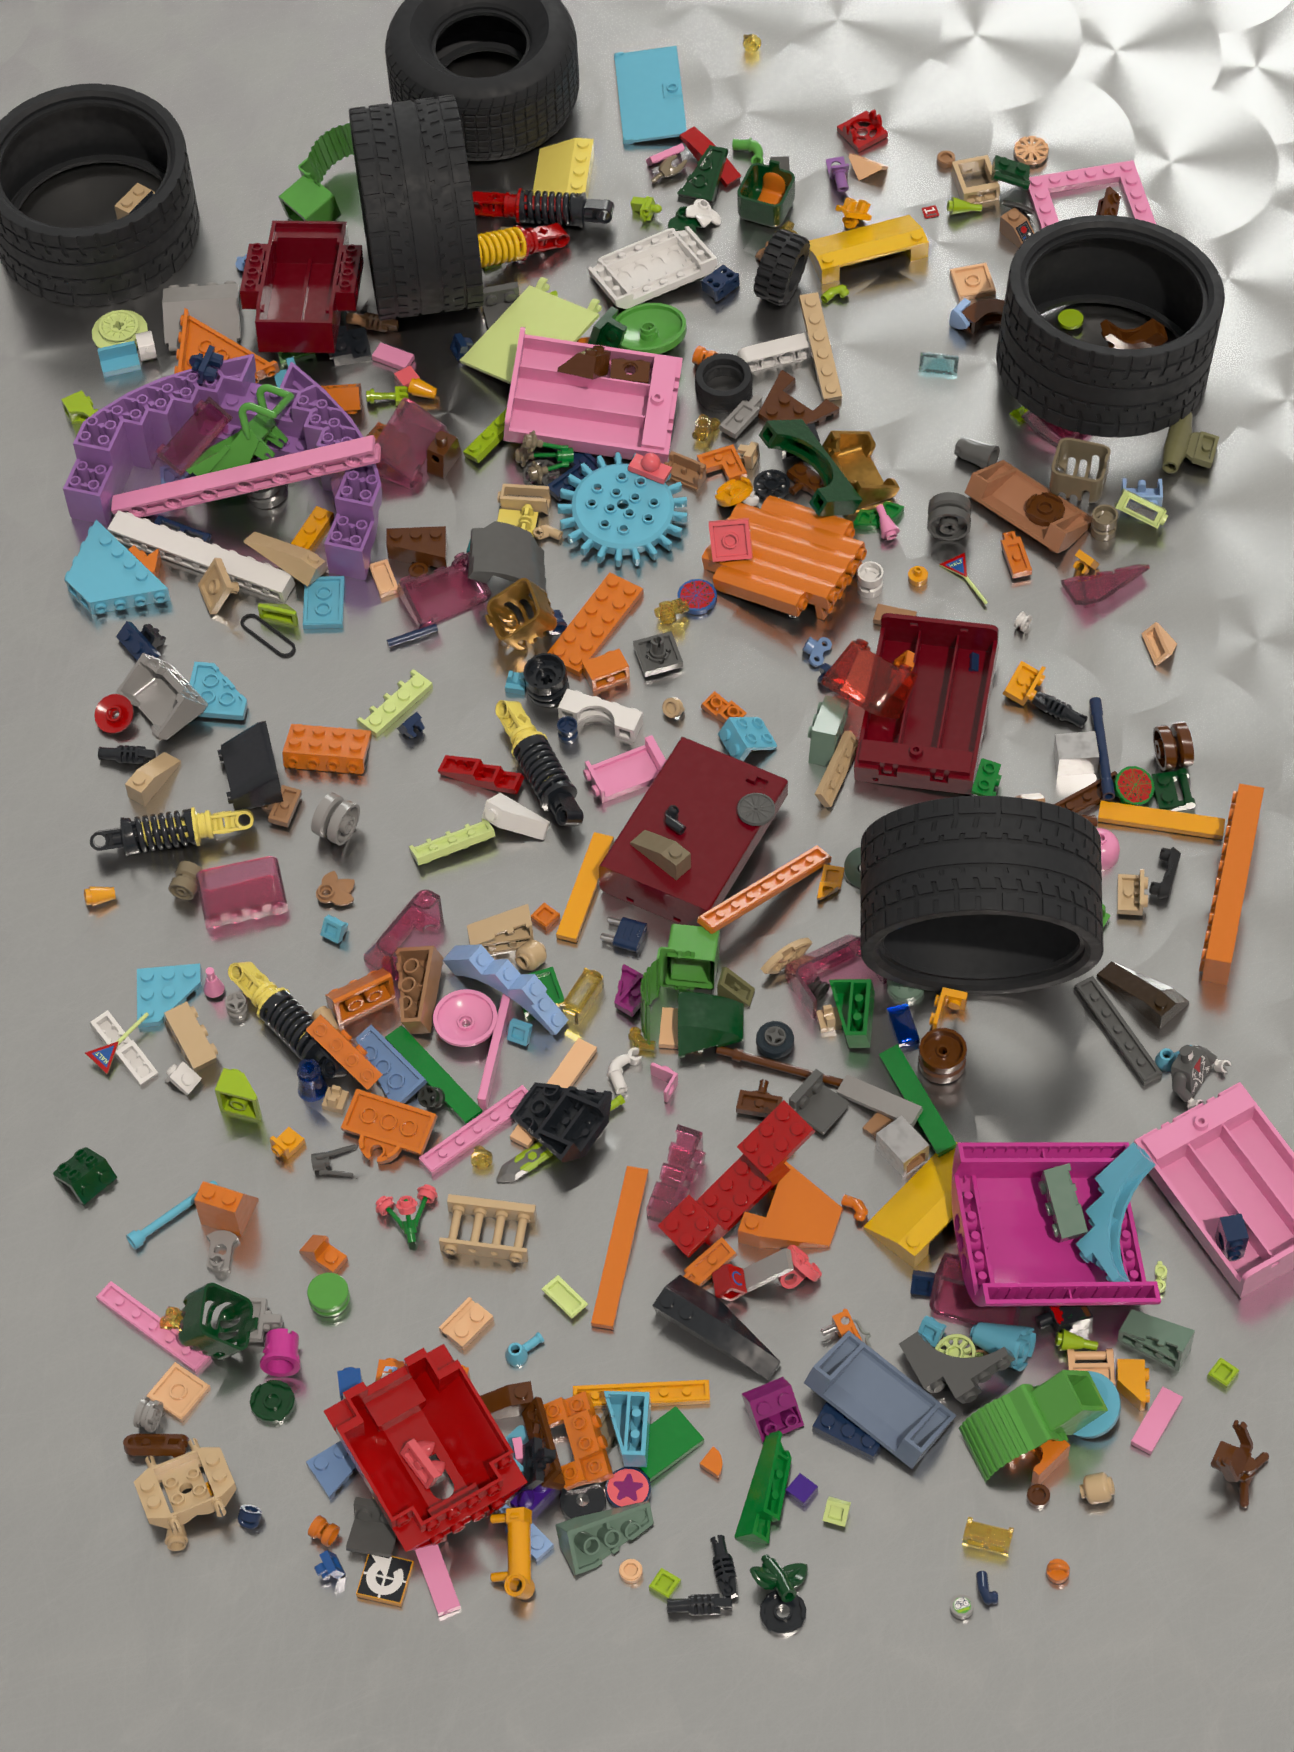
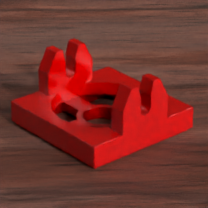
M875 109L870 111V113L866 110L837 126V131L858 153L888 137V131L882 126L881 115H876ZM868 122L871 125L864 127L860 126L858 123ZM876 129V134L871 137L870 132ZM864 130L867 132V134L861 136L858 134V132Z

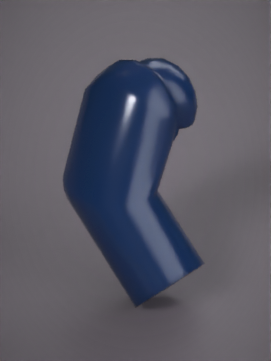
M977 1572V1589L983 1602L987 1605L997 1604L998 1593L996 1591L989 1592L987 1572Z

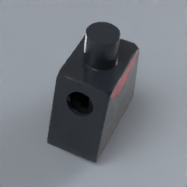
M1043 1306L1044 1313L1035 1317L1040 1329L1051 1325L1056 1334L1057 1332L1061 1333L1062 1329L1070 1332L1092 1327L1093 1315L1088 1306Z

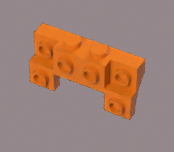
M584 1391L567 1399L560 1397L544 1404L550 1428L565 1424L575 1460L561 1466L566 1484L564 1489L568 1491L579 1486L601 1483L613 1478L614 1475L606 1451L608 1443L604 1435L601 1434L600 1427H602V1422L595 1413L591 1395Z

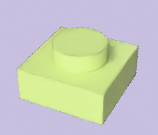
M829 1496L822 1521L845 1527L851 1502Z

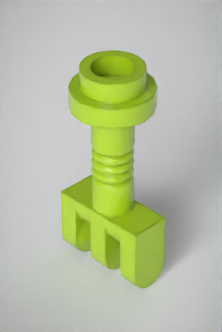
M395 386L394 392L389 393L374 392V389L366 391V402H370V404H374V400L387 399L395 400V406L409 405L408 387Z

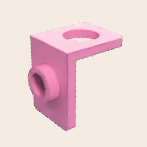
M652 1062L650 1065L651 1075L668 1082L664 1090V1102H668L678 1085V1073L667 1066H660Z

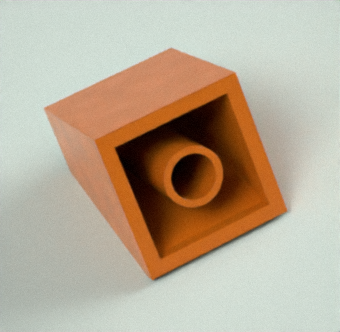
M205 1181L202 1182L194 1199L202 1225L217 1230L230 1231L239 1237H242L259 1200L257 1197Z

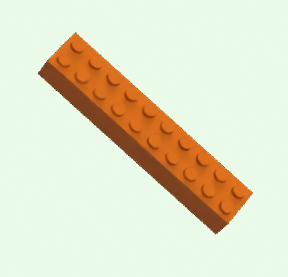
M1239 783L1238 791H1233L1199 972H1203L1202 981L1223 985L1228 983L1264 788Z

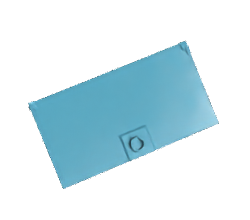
M677 46L615 53L614 60L623 144L629 145L635 142L679 137L680 134L687 131Z

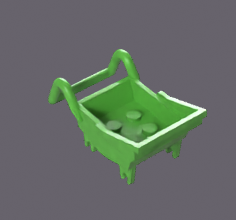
M271 384L261 385L256 392L258 405L247 402L239 408L238 415L242 427L240 431L205 449L185 471L190 475L194 473L196 476L250 464V462L254 461L253 456L255 455L262 460L270 459L266 456V453L274 457L275 453L267 445L268 440L280 448L284 444L279 439H282L285 443L288 441V438L275 425L274 419L294 399V394ZM265 392H270L283 398L273 410L267 408ZM248 410L258 413L250 422H248L246 414Z

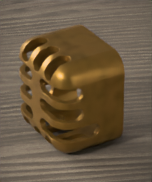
M526 578L517 580L491 598L487 604L488 614L485 615L488 625L494 628L498 639L516 650L522 651L527 649L526 641L534 644L537 642L536 637L543 638L546 636L547 630L553 631L557 626V619L554 616V610L550 607L551 603L547 598V593L544 589ZM521 599H526L530 603L534 612L532 619H529L526 609L519 602ZM506 602L513 603L521 610L525 620L523 625L519 624L515 613L504 605ZM502 621H504V622L516 621V625H515V626H508V625L504 624Z

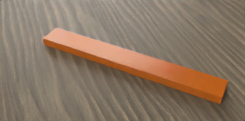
M816 845L700 915L697 923L713 934L822 868L824 864L827 865L831 862L832 856Z
M631 1166L626 1168L592 1316L591 1326L614 1329L649 1169Z

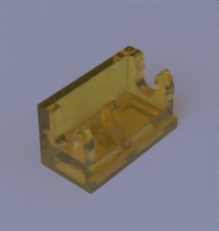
M968 1517L962 1545L1008 1556L1014 1528L1009 1527V1530L975 1522L972 1517Z

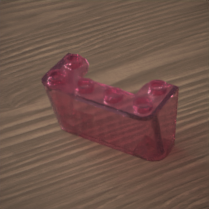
M470 552L457 554L454 556L455 560H453L451 566L447 568L442 566L436 569L433 574H423L417 579L408 575L400 580L397 593L419 629L475 607L491 597L492 593L487 584L468 578Z

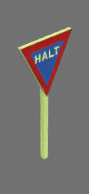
M965 553L939 564V566L962 576L985 605L988 603L967 576Z
M146 1012L116 1042L85 1052V1054L108 1075L117 1046L149 1014Z

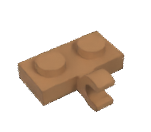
M282 785L283 802L264 805L261 808L271 810L268 817L269 823L288 828L302 796V790Z

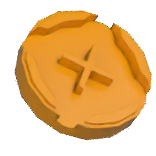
M740 477V480L737 481L736 479H731L718 488L715 499L723 507L736 505L750 496L753 491V485L745 477Z

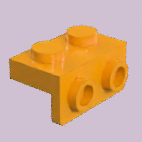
M1021 661L1006 686L1003 695L1022 706L1025 705L1027 700L1032 701L1037 693L1034 688L1036 685L1040 687L1045 678L1043 672L1046 668L1042 666L1040 670H1037Z

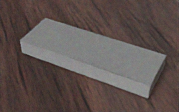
M787 1248L782 1249L744 1268L747 1293L793 1271L791 1250Z

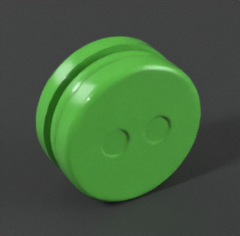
M328 1272L316 1276L312 1279L307 1289L310 1307L316 1314L323 1317H334L341 1314L347 1308L350 1301L348 1284L342 1276L336 1273Z

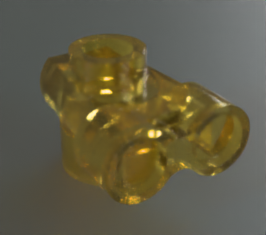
M701 414L695 421V429L692 433L693 439L702 442L706 441L708 436L720 426L719 419H710L705 414Z
M681 598L671 602L663 601L659 603L658 608L654 609V613L660 619L661 624L668 625L677 621L676 614L688 612L689 605L686 601H682Z
M168 1306L165 1316L160 1320V1328L172 1330L173 1328L178 1329L180 1332L179 1325L183 1319L181 1315L182 1310L177 1307Z

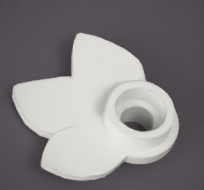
M697 199L693 205L686 208V216L696 217L703 228L708 226L710 222L718 226L721 224L719 214L704 199Z

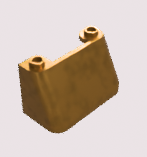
M830 431L822 446L863 499L857 509L893 498L900 487L895 479L887 478L883 481L870 457L876 446L870 432Z

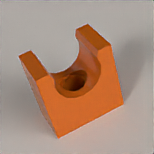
M1048 1440L1041 1446L1028 1451L1036 1455L1040 1460V1463L1033 1469L1031 1480L1033 1484H1041L1068 1458L1070 1444L1067 1441Z

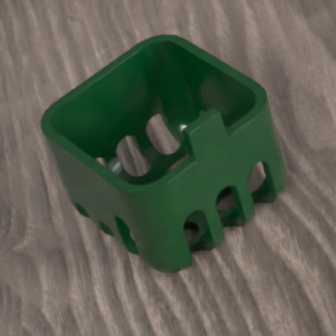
M212 1282L190 1292L184 1298L183 1303L185 1307L181 1312L183 1319L179 1325L181 1331L178 1333V1339L182 1345L186 1347L191 1346L193 1350L202 1351L207 1356L213 1355L216 1360L227 1359L248 1347L250 1333L257 1329L259 1319L258 1317L252 1318L253 1304L250 1299ZM207 1301H213V1303L208 1309L206 1323L204 1325L202 1324L205 1303ZM225 1302H230L231 1304L221 1310L217 1320V1327L213 1329L211 1321L215 1308ZM240 1318L238 1324L230 1328H222L220 1326V1321L231 1322ZM238 1330L237 1335L228 1340H222L218 1337L219 1333L229 1334Z

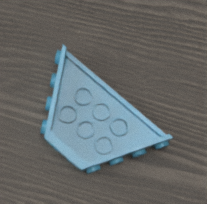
M95 520L93 526H90L86 540L81 543L79 554L73 559L70 571H67L65 575L68 591L92 615L170 601L168 588L98 520Z

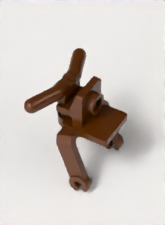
M1235 1420L1232 1427L1238 1436L1240 1447L1221 1441L1210 1466L1222 1471L1226 1481H1241L1240 1506L1246 1508L1249 1505V1485L1255 1475V1471L1269 1459V1454L1262 1452L1255 1459L1252 1458L1253 1441L1247 1430L1248 1426L1245 1422L1239 1424V1421Z

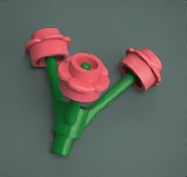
M425 1184L418 1187L417 1198L421 1200V1204L413 1220H411L410 1214L416 1211L418 1203L411 1196H402L397 1201V1204L393 1202L392 1196H382L375 1203L377 1213H380L382 1216L390 1214L399 1224L400 1228L404 1231V1235L407 1236L408 1243L416 1242L415 1233H417L419 1219L426 1203L432 1204L434 1199L438 1197L436 1189L431 1185ZM395 1206L401 1215H406V1221H402L393 1211Z

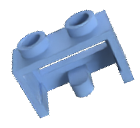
M1122 478L1121 491L1124 488L1162 507V479H1158L1157 488H1146L1145 480H1139L1137 488H1126L1127 479ZM1129 499L1126 505L1131 510L1137 508L1152 510L1132 499Z

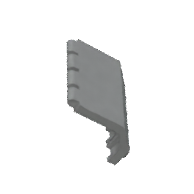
M227 281L224 284L217 285V283L210 282L206 283V286L188 284L187 287L170 285L168 288H163L165 345H169V352L180 349L181 343L178 341L179 332H182L180 317L184 315L185 308L188 309L190 316L238 343L237 340H241L239 283Z

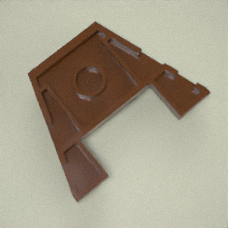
M782 370L758 413V418L765 423L771 420L802 419L805 424L820 423L829 415H837L839 407L825 399L817 408L811 410L786 393L795 384V378Z

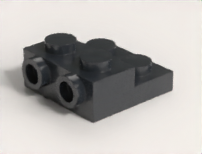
M346 325L339 326L335 353H328L329 359L334 360L335 367L372 360L365 327L347 330Z

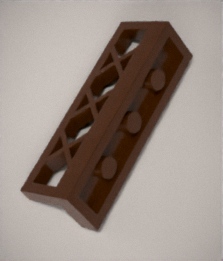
M535 1397L522 1412L528 1439L531 1440L533 1437L541 1438L543 1448L556 1450L542 1398ZM556 1451V1459L552 1463L546 1464L544 1482L541 1483V1486L561 1490L566 1484Z

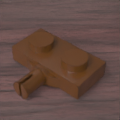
M801 461L787 471L788 478L795 483L794 486L789 488V492L792 495H795L800 490L814 495L817 488L825 487L821 476Z
M761 1079L758 1091L740 1090L736 1113L766 1118L783 1101V1097L769 1094L767 1092L769 1081L765 1080L764 1082V1079Z

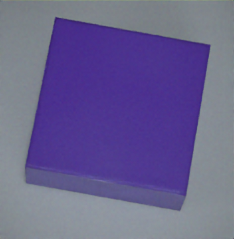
M801 1473L786 1488V1494L803 1507L818 1491V1486Z

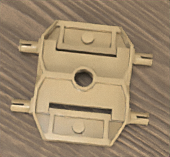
M192 1438L194 1445L191 1439L188 1441L191 1452L161 1464H156L154 1456H149L151 1459L150 1463L147 1456L145 1462L148 1469L134 1481L149 1524L172 1529L174 1535H178L176 1527L180 1534L182 1532L181 1525L186 1524L196 1515L211 1514L216 1511L217 1516L222 1517L221 1510L223 1516H225V1507L237 1489L221 1448H200L196 1438ZM203 1466L213 1491V1497L210 1496L199 1467ZM161 1482L163 1483V1486L171 1503L172 1509L174 1511L173 1513H170L169 1507L163 1495L162 1489L159 1484ZM185 1489H192L189 1493H182Z

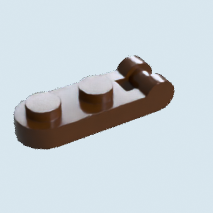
M131 1434L123 1440L125 1453L131 1456H173L176 1458L186 1454L189 1438L184 1434Z

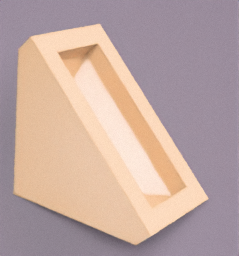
M849 154V159L858 181L888 169L886 165L857 154Z
M1157 622L1141 633L1156 666L1171 656L1177 646L1174 639Z

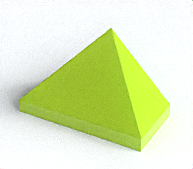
M258 604L261 619L298 626L297 612L289 605Z

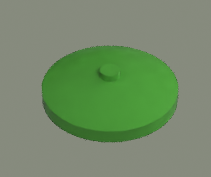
M645 303L633 306L621 312L615 319L627 326L620 349L661 354L681 343L687 332L686 319L683 313L673 306L662 303Z

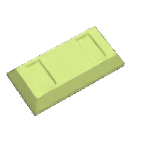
M559 1275L542 1288V1291L571 1319L588 1306V1303Z

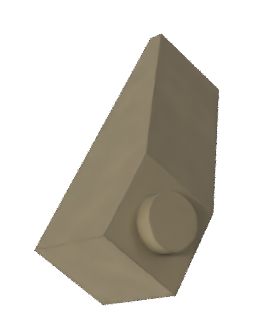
M644 830L630 842V845L675 880L691 868V853L676 841Z

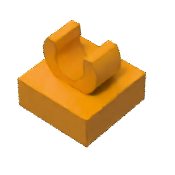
M1080 549L1075 554L1080 560H1077L1073 567L1078 569L1080 565H1084L1082 574L1087 575L1090 567L1096 570L1099 566L1096 560Z

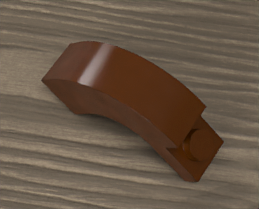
M985 299L975 302L964 309L962 313L970 323L966 330L975 334L988 324H1001L1004 300Z
M1153 318L1134 329H1121L1107 319L1100 323L1102 328L1101 335L1107 341L1109 348L1142 349L1160 346L1168 341L1164 326Z

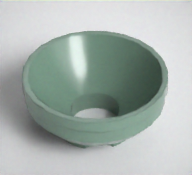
M887 979V991L896 1001L910 1003L918 1000L924 994L925 990L905 986Z

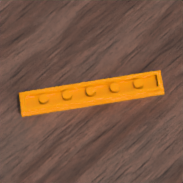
M1108 801L1100 802L1098 822L1219 840L1223 839L1225 826L1224 818Z
M593 833L558 927L556 938L577 943L599 883V865L613 845V836Z
M709 1380L573 1386V1396L584 1391L591 1395L594 1409H607L604 1391L649 1392L651 1406L710 1404Z

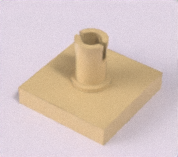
M214 558L198 586L209 613L217 615L229 594L236 595L239 592V583L231 582L222 558Z

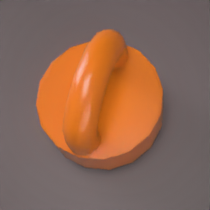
M1053 1559L1048 1563L1046 1575L1051 1582L1060 1584L1069 1577L1070 1567L1067 1562L1062 1559Z

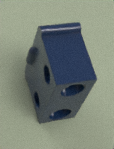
M722 265L701 280L702 291L717 302L740 285L739 273H735L725 265Z

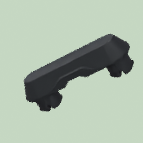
M1163 847L1161 849L1159 858L1160 860L1168 861L1167 870L1161 883L1153 881L1149 888V893L1157 895L1158 899L1169 897L1181 853L1176 848L1168 849Z

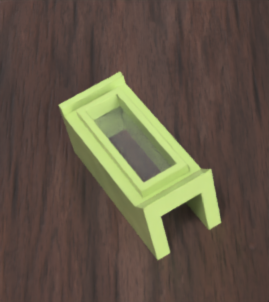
M1124 488L1122 489V495L1114 505L1116 509L1157 529L1159 525H1164L1168 517L1165 508Z

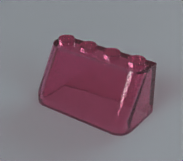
M267 856L199 871L195 876L206 929L218 928L221 925L231 923L237 924L250 919H260L269 915H280L283 912L289 911L280 866L276 857Z
M944 1252L935 1274L929 1303L934 1313L977 1325L979 1322L1018 1325L1023 1307L977 1306L970 1298L966 1289L959 1256Z

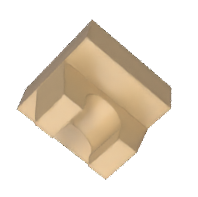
M751 441L749 445L740 444L737 452L740 453L739 457L745 463V468L753 470L760 457L759 443Z
M830 1004L823 1006L822 1010L816 1011L821 1033L842 1029L837 1007H832Z
M336 1085L328 1087L322 1102V1109L343 1114L350 1096L349 1091L342 1090L340 1086Z

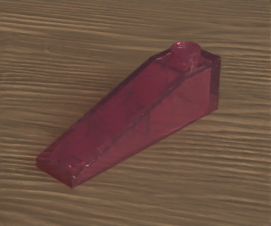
M1136 564L1116 568L1114 573L1113 571L1096 572V575H1080L1061 580V584L1075 605H1083V608L1094 607L1095 603L1105 600L1150 569V566L1147 564Z

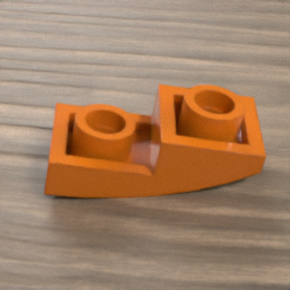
M716 691L701 705L704 711L724 724L729 717H744L747 714L732 700L727 702Z

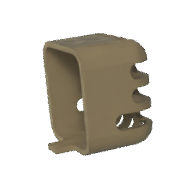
M1074 438L1061 439L1051 467L1049 485L1051 493L1059 496V493L1063 492L1067 499H1070L1071 495H1076L1077 501H1082L1084 492L1088 491L1090 493L1089 503L1099 501L1108 474L1110 448L1104 444ZM1094 455L1100 458L1096 480L1088 479L1092 456ZM1070 457L1076 459L1073 475L1065 474ZM1082 459L1087 461L1084 478L1077 476L1080 460ZM1057 468L1062 469L1064 473H1060Z

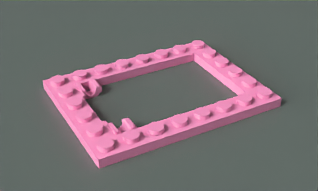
M1134 160L1029 177L1030 186L1027 191L1035 210L1040 230L1048 225L1059 222L1050 193L1120 182L1132 218L1156 224Z

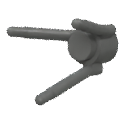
M354 1144L328 1152L311 1154L313 1171H319L320 1175L329 1174L353 1177L351 1172L328 1170L327 1167H331L330 1156L357 1149L358 1145Z

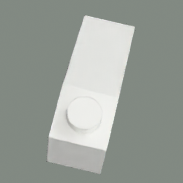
M502 793L486 801L482 814L483 819L499 828L540 840L545 839L550 821Z

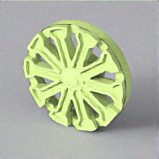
M962 1334L948 1335L941 1339L935 1347L936 1350L954 1357H977L975 1345L971 1339ZM950 1340H953L952 1345L949 1344ZM963 1340L962 1343L958 1345V1341ZM946 1346L947 1349L943 1350L941 1347Z

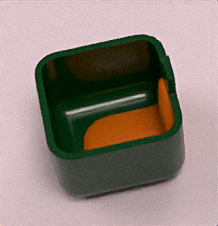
M770 159L769 165L762 163L752 164L737 191V209L740 218L769 227L781 226L795 198V175L791 171L780 169L779 161Z

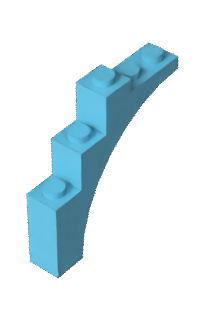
M1134 1142L1095 1177V1180L1100 1185L1098 1190L1103 1195L1086 1210L1090 1217L1088 1221L1093 1228L1076 1243L1081 1250L1079 1255L1087 1263L1091 1261L1102 1271H1106L1108 1274L1106 1279L1109 1282H1130L1121 1259L1120 1236L1122 1222L1133 1193L1143 1178L1155 1166L1147 1152Z

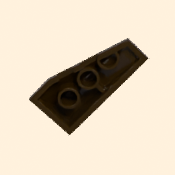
M1112 961L1097 974L1099 979L1158 1029H1161L1189 1004V1001L1174 988Z

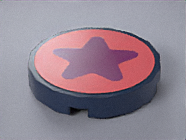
M622 1467L614 1471V1477L607 1480L605 1484L606 1498L613 1508L645 1502L651 1496V1485L647 1475L633 1467Z

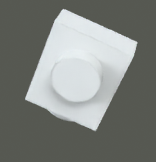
M182 1061L177 1065L174 1063L166 1071L168 1076L164 1081L166 1083L171 1081L180 1091L188 1095L202 1078Z

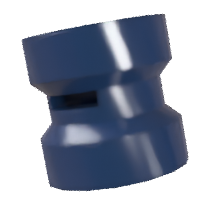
M565 716L557 722L558 739L563 744H573L578 739V725L573 717Z

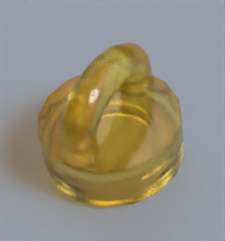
M756 34L743 35V47L747 52L752 53L760 48L761 39Z
M480 1145L475 1146L474 1152L471 1154V1164L478 1169L490 1167L493 1163L492 1153Z

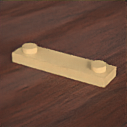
M844 731L815 792V796L824 807L832 806L856 755L859 741L852 731Z

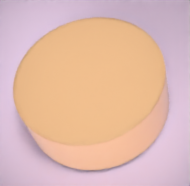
M635 1559L623 1561L619 1567L621 1580L627 1584H635L640 1581L643 1575L640 1562Z

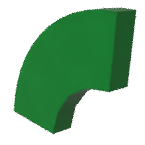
M889 501L883 503L886 514L895 522L902 515L904 506ZM860 509L853 522L854 528L861 530L880 529V517L877 510Z

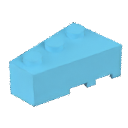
M604 1391L606 1406L624 1467H647L651 1414L650 1393Z

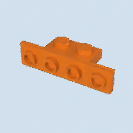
M321 1014L306 1029L366 1089H370L383 1075L368 1060L369 1058L366 1056L368 1052L360 1044L356 1046L351 1041L353 1037L345 1029L342 1031L336 1029Z

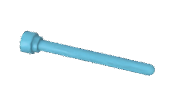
M216 1181L209 1182L218 1185ZM198 1191L141 1231L139 1229L137 1231L133 1230L127 1234L126 1238L135 1250L144 1245L143 1242L146 1241L147 1236L195 1204L194 1199Z

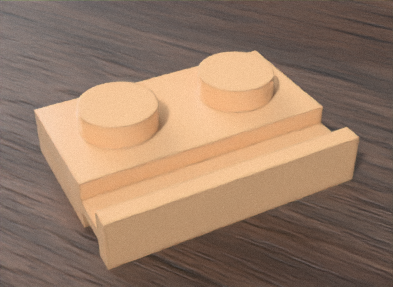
M468 1297L439 1327V1331L464 1350L494 1318L481 1305L475 1303L471 1297Z

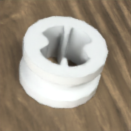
M1022 611L1017 616L1014 627H1020L1022 632L1026 631L1031 624L1032 616H1026V612Z

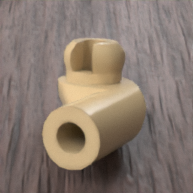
M542 525L534 528L533 535L539 540L548 537L560 540L563 536V531L549 525Z

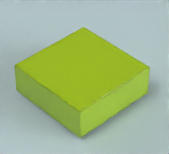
M1220 1357L1209 1371L1207 1378L1226 1390L1239 1374V1369Z
M661 1568L649 1585V1590L666 1600L667 1598L671 1599L680 1585L681 1579Z

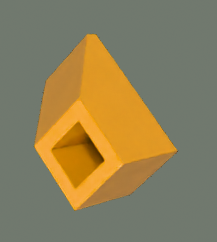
M1117 1359L1116 1389L1139 1411H1144L1145 1404L1150 1402V1389H1146L1145 1382H1149V1368H1145V1359Z

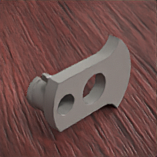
M226 1230L211 1232L206 1236L210 1241L207 1269L213 1272L228 1271L233 1245L239 1241V1238L234 1233ZM221 1246L227 1249L224 1255L214 1253L215 1249Z

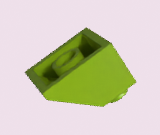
M223 1068L215 1088L220 1111L261 1121L262 1114L257 1095L245 1074L238 1069L230 1070Z

